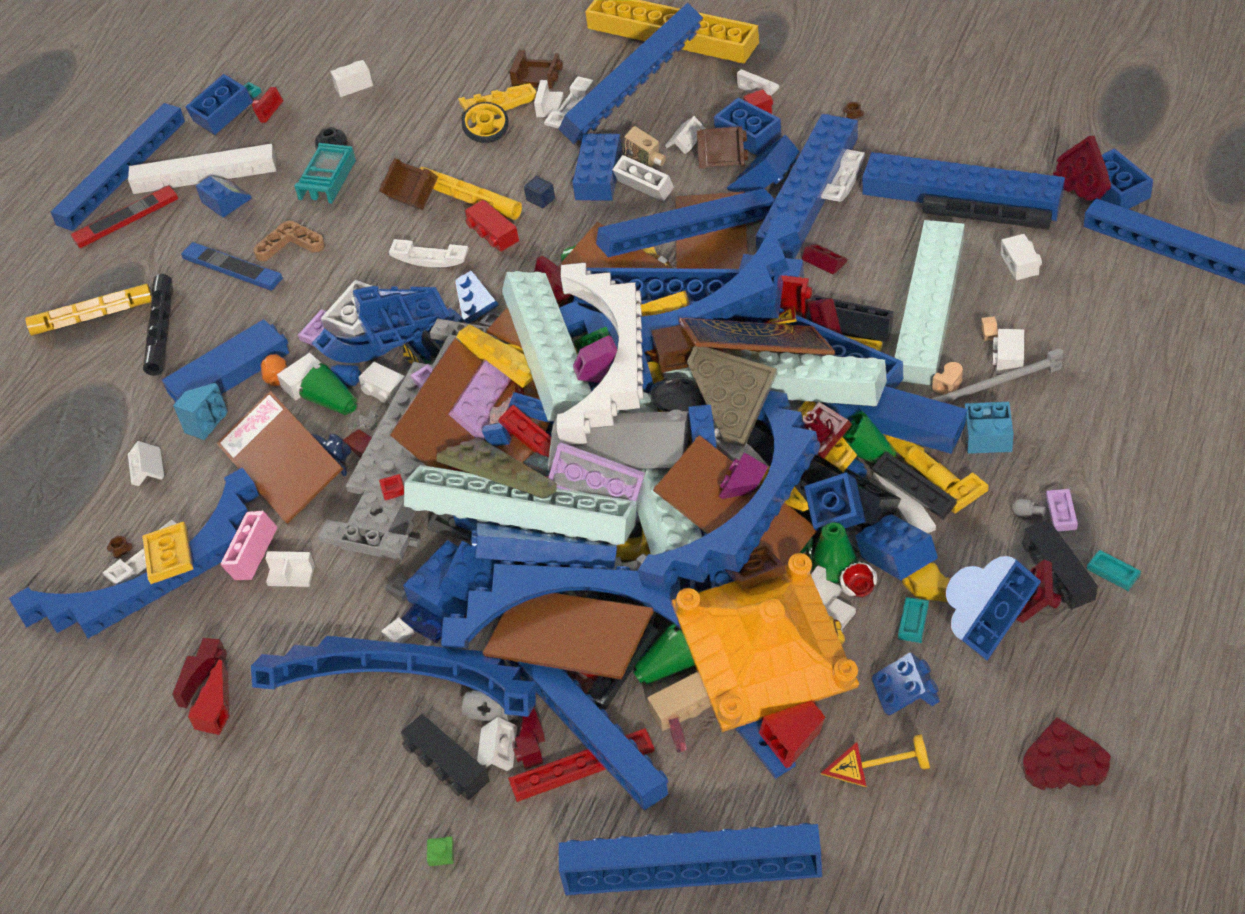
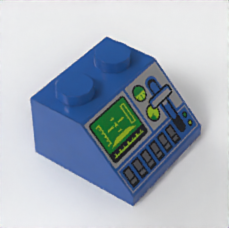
M209 176L196 185L201 202L222 218L252 199L251 195L229 180Z

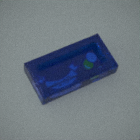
M416 603L401 618L414 631L435 643L442 638L443 619Z

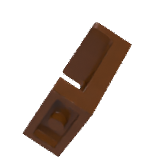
M518 50L509 72L512 86L530 83L533 88H538L540 80H547L549 89H553L555 82L558 81L559 71L563 68V61L560 60L559 53H555L553 60L527 59L526 51Z
M742 126L697 129L699 169L730 165L744 166L745 161H748V149H744L743 142H747V132L743 130Z
M394 158L379 191L388 198L423 211L438 176L428 169L424 168L422 170Z
M677 325L651 330L653 345L659 357L661 372L689 368L687 361L695 345L683 327Z

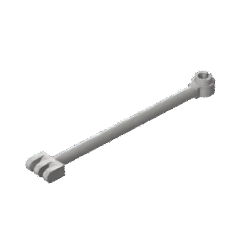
M1055 349L1047 352V359L935 397L933 400L947 403L1045 368L1050 373L1060 370L1063 367V350Z

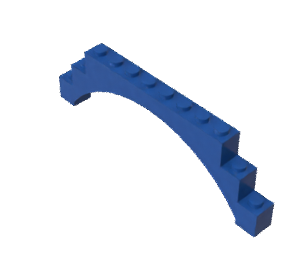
M789 212L769 220L770 228L756 254L722 288L689 306L662 314L641 316L642 329L639 330L642 332L641 344L643 351L654 349L651 330L681 325L679 318L728 319L737 313L750 310L754 306L769 302L778 297L771 277L789 270L782 250L792 248L796 244L801 243ZM577 301L559 308L570 338L579 336L587 331L590 334L607 326L609 335L612 336L618 350L619 337L617 331L603 313L582 307Z
M770 390L757 420H762L774 438L773 460L760 489L734 517L711 533L674 550L656 555L648 554L638 569L642 587L667 593L671 586L676 583L678 577L703 583L708 574L713 571L714 566L739 572L743 565L748 562L750 554L759 545L761 537L765 531H768L772 520L779 514L783 503L789 499L791 491L799 483L802 474L809 468L811 460L818 454L820 449V442L817 439L816 431L805 429L802 413L791 410L787 393Z
M243 468L224 477L226 484L215 511L200 532L189 542L193 570L150 584L147 573L112 587L83 593H43L31 591L27 587L9 597V600L26 628L47 616L56 633L78 622L89 639L221 563L243 518L248 512L244 504L259 496L253 480Z
M501 561V564H494L492 592H490V588L476 587V591H469L467 618H464L465 615L451 614L450 617L443 618L441 645L446 648L468 649L469 642L484 627L511 608L547 594L582 590L611 593L653 608L655 612L661 614L672 624L675 623L682 632L671 604L672 600L676 599L677 594L681 591L682 577H678L676 583L665 593L642 587L638 571H631L630 567L617 566L616 570H610L604 565H593V569L584 568V565L570 564L569 568L561 567L559 563H547V566H538L536 562H524V565H515L513 561Z
M326 636L317 647L294 645L285 656L261 654L251 665L253 688L275 690L276 687L292 682L343 673L398 672L431 676L465 685L489 696L504 709L507 715L528 717L536 704V682L520 680V667L505 666V659L484 656L483 651Z

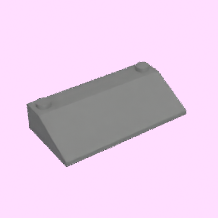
M688 411L617 413V416H614L613 426L591 428V433L587 434V443L569 446L631 468H672L687 450L690 438ZM557 416L553 424L548 470H551L559 444Z

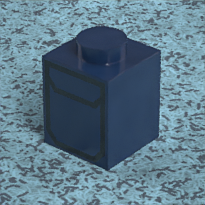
M535 176L524 186L526 201L541 208H545L555 199L553 184L538 176Z

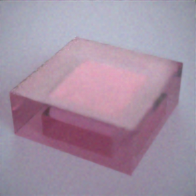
M678 717L670 719V733L677 753L686 751L685 737Z

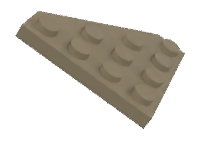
M694 346L687 361L688 367L706 405H711L713 420L722 439L725 442L744 448L776 378L777 369L708 347Z

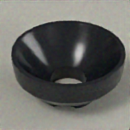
M334 127L322 129L315 138V148L317 150L319 143L346 146L348 143L347 137L343 131Z

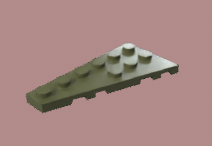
M479 437L468 442H461L460 445L448 447L446 450L437 453V462L541 498L551 495L557 490V483Z

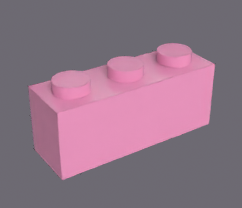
M264 511L246 513L220 564L234 580H252L278 528Z

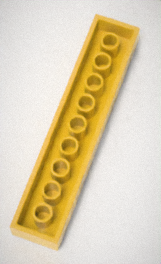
M594 0L585 13L588 29L646 41L675 15L680 8L642 0ZM699 13L703 17L700 23L701 27L691 41L687 40L684 43L685 46L682 50L745 64L759 44L758 25Z

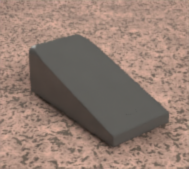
M434 513L428 523V530L466 541H469L472 531L456 526L454 517L450 514L438 515Z

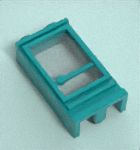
M319 143L299 182L294 185L298 200L303 199L307 190H309L311 199L317 200L319 191L326 192L328 202L332 204L356 162L353 147Z

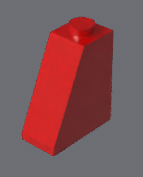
M810 700L764 716L759 734L785 768H789L819 735L825 716L813 701Z

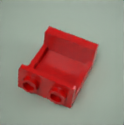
M781 275L783 288L780 308L787 310L794 306L795 312H802V318L807 320L808 302H810L812 297V287H809V278Z

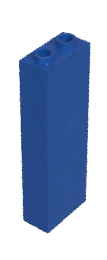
M263 319L162 379L167 394L175 402L185 391L213 383L218 385L221 394L261 371V362L267 356L279 355L282 358L289 354L287 348L289 343L283 334L280 335L273 324L270 325Z
M887 386L884 387L877 406L827 402L824 404L850 422L853 420L851 415L857 411H863L882 434L952 454L966 425L968 410Z
M477 523L476 530L471 532V550H475V558L546 564L559 563L561 565L581 564L584 567L604 565L607 566V569H614L617 546L607 541H589L584 537H567L561 533H544L542 530L537 529L525 530L520 528V526H502Z

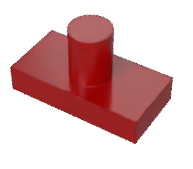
M270 87L260 100L253 101L252 107L260 123L268 121L282 104L283 99L276 87Z

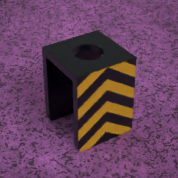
M424 330L422 332V344L436 360L442 348ZM406 342L403 349V356L411 365L413 362L425 364Z

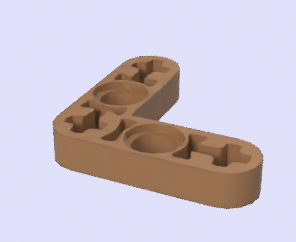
M285 221L260 241L253 251L258 261H266L290 241L311 252L323 250L325 243L320 234L294 221Z

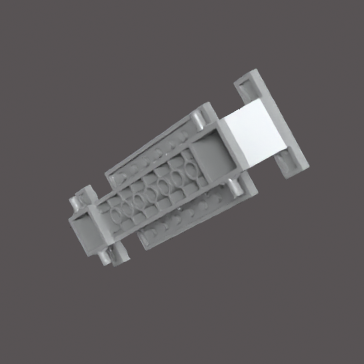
M443 319L436 320L430 331L431 339L445 341L433 365L413 362L346 484L347 492L362 495L348 523L327 519L318 536L320 542L337 545L344 550L393 559H401L407 546L419 548L421 539L410 537L414 527L412 520L417 511L410 507H404V495L384 500L379 480L401 474L405 488V481L420 465L426 466L390 436V433L420 390L412 381L411 375L426 365L434 369L452 340L456 338L460 330L469 324ZM471 324L472 326L478 328L479 330L485 333L489 328L485 326ZM494 337L495 339L503 342L504 344H511L497 337Z

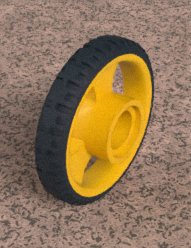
M480 102L470 106L462 117L464 133L471 140L479 143L495 142L505 135L509 125L508 115L505 110L491 102ZM491 111L497 113L501 118L494 119V115ZM475 114L476 126L469 128L468 120Z

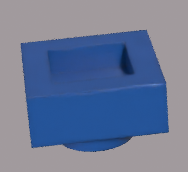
M500 423L483 426L482 433L489 444L494 447L510 444L511 437L507 429Z

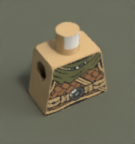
M635 126L625 135L624 156L649 167H652L654 164L662 166L665 163L666 156L659 153L658 140Z

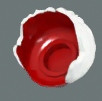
M864 562L851 564L845 568V571H842L840 576L842 591L854 597H864L870 594L878 580L877 573L870 565Z

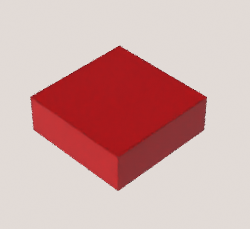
M401 474L379 480L384 500L404 495Z

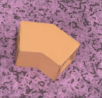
M995 317L981 318L984 341H991L994 337H998Z

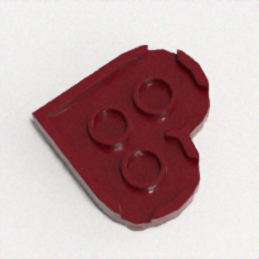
M1088 136L1064 152L1056 160L1058 164L1056 171H1053V175L1065 177V191L1076 192L1079 197H1083L1087 201H1094L1096 198L1100 199L1106 191L1110 190L1111 182L1095 136Z
M1056 717L1026 751L1023 757L1022 768L1026 780L1032 786L1041 790L1056 787L1062 789L1068 783L1077 787L1093 784L1098 786L1106 780L1109 774L1111 756L1098 743Z

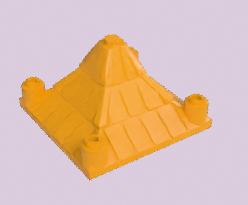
M797 553L790 557L788 564L785 565L786 574L780 575L774 580H767L757 584L753 588L742 590L735 581L700 593L694 589L685 588L677 594L676 599L672 600V607L722 732L764 719V716L810 700L816 702L858 688L859 686L856 678L858 667L854 661L846 657L810 574L812 567L811 559L805 554Z

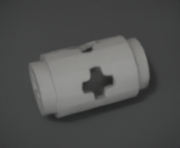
M480 691L467 692L464 696L462 713L464 716H468L469 719L488 722L497 717L511 722L514 715L505 714L504 709L497 702Z

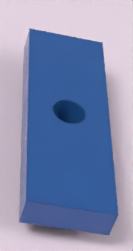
M762 720L735 728L775 779L796 767L794 762L791 767L785 768L760 736L759 730Z

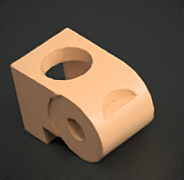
M949 362L944 366L943 374L936 373L933 377L932 391L943 395L956 391L962 383L963 368L961 364Z

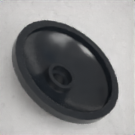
M666 378L653 384L650 389L651 401L664 412L672 410L688 411L689 418V407L706 405L696 382L690 379Z

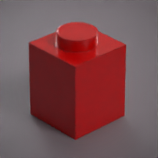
M763 89L743 96L744 101L772 114L773 99Z

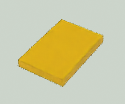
M180 522L142 536L147 576L150 584L193 570L188 530L185 522Z

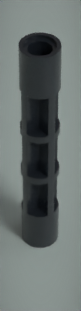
M925 194L922 207L923 214L959 217L1045 230L1050 229L1052 210L978 202L976 200L955 199Z
M165 274L156 275L153 278L143 362V371L152 376L161 374L164 366L172 291V278Z

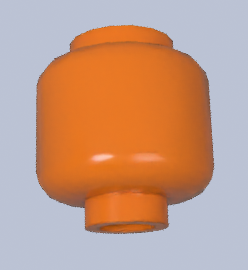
M279 355L267 356L261 362L263 381L271 386H279L280 382L277 374L287 368L286 360Z

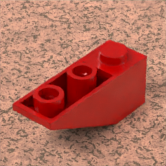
M220 659L210 671L209 679L205 686L201 688L199 697L195 705L190 708L188 716L195 730L220 735L230 716L228 672L223 661Z

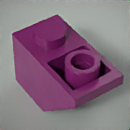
M606 336L580 349L573 364L578 380L601 383L617 353V347L612 336Z
M744 452L739 460L735 458L729 467L732 473L730 476L726 475L719 487L723 489L719 497L726 499L752 494L759 485L768 466Z

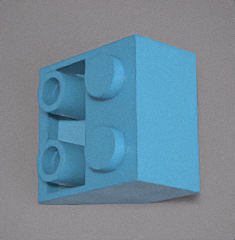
M215 383L185 391L173 405L184 433L202 440L207 438L228 413L219 387Z
M965 403V409H968L965 425L968 454L1012 452L1014 433L1010 403Z

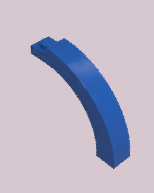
M325 328L311 343L328 358L342 363L369 361L393 349L373 350L365 334L356 337H341L332 334Z

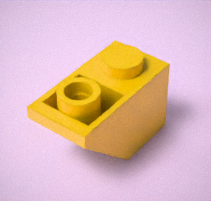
M933 562L902 580V584L917 599L948 602L946 589L951 579L945 577Z

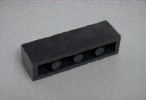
M814 295L810 301L827 298ZM833 299L841 333L851 334L856 338L865 337L887 342L892 331L894 311ZM808 306L807 320L813 322Z
M1048 519L1025 528L1022 540L1023 548L1026 552H1030L1034 558L1035 565L1044 559L1052 562L1053 586L1058 591V594L1061 595V601L1066 603L1070 610L1096 600L1098 585Z
M423 714L401 731L404 741L402 745L410 754L414 752L424 767L430 766L434 770L433 772L436 777L442 782L447 781L450 784L451 790L457 796L462 795L469 800L490 782L486 768Z

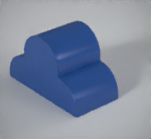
M1002 556L992 560L984 569L977 566H969L959 570L951 578L946 589L947 601L955 609L951 621L953 633L988 661L1041 581L1018 560L1009 556Z

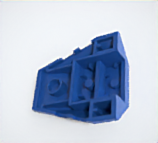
M370 286L353 290L358 319L373 350L383 351L402 346L421 335L424 330L432 329L437 319H450V314L436 287L398 289V286H391V289H379L378 286Z

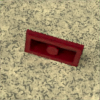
M818 244L805 246L802 256L803 261L830 274H835L848 260L846 257Z
M832 298L808 302L813 323L842 335Z

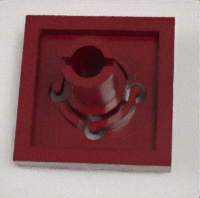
M818 402L812 411L806 413L807 417L803 416V422L805 423V429L816 431L817 439L820 442V449L817 455L824 459L852 424L843 416Z
M1044 559L1029 570L1041 583L1015 620L1024 623L1047 605L1054 609L1060 605L1061 595L1053 592L1052 562Z

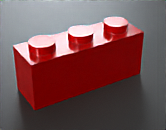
M481 200L465 210V221L470 229L473 228L481 238H485L492 247H495L500 252L519 242L517 227L485 200Z

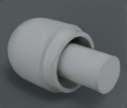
M1018 499L1012 507L1013 512L1019 517L1033 518L1034 515L1044 516L1045 507L1036 506V502L1032 500Z

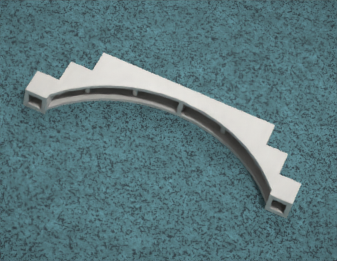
M586 263L561 265L564 294L577 296L599 309L616 329L619 343L614 362L601 383L577 405L562 414H557L559 443L567 445L587 443V434L591 433V428L613 426L617 410L640 408V399H644L643 386L641 385L643 384V373L639 371L643 370L642 357H640L643 356L642 332L639 330L642 329L641 292L636 291L635 283L616 284L615 280L611 281L610 273L591 274V271H587Z

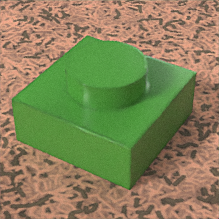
M452 837L427 839V863L429 866L454 864V841Z

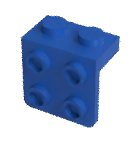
M910 652L872 676L882 708L887 715L894 714L919 698L931 706L940 702L937 695L939 691L938 686L931 679L929 674L931 672L930 666L924 659L921 660Z

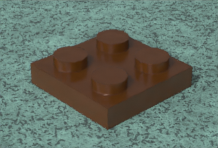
M766 546L753 550L748 562L743 565L739 572L725 569L742 590L753 588L757 584L767 580H774L778 576L786 574L785 565Z

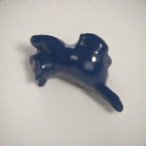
M311 434L343 468L341 474L347 476V470L342 463L346 462L347 456L351 454V448L344 444L343 439L336 434H330L328 440L319 435Z

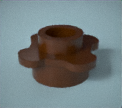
M850 102L843 108V112L847 114L846 118L855 119L864 115V111L861 110V105L858 102Z
M124 536L112 538L107 546V550L113 553L114 558H120L133 548L132 544L128 543Z

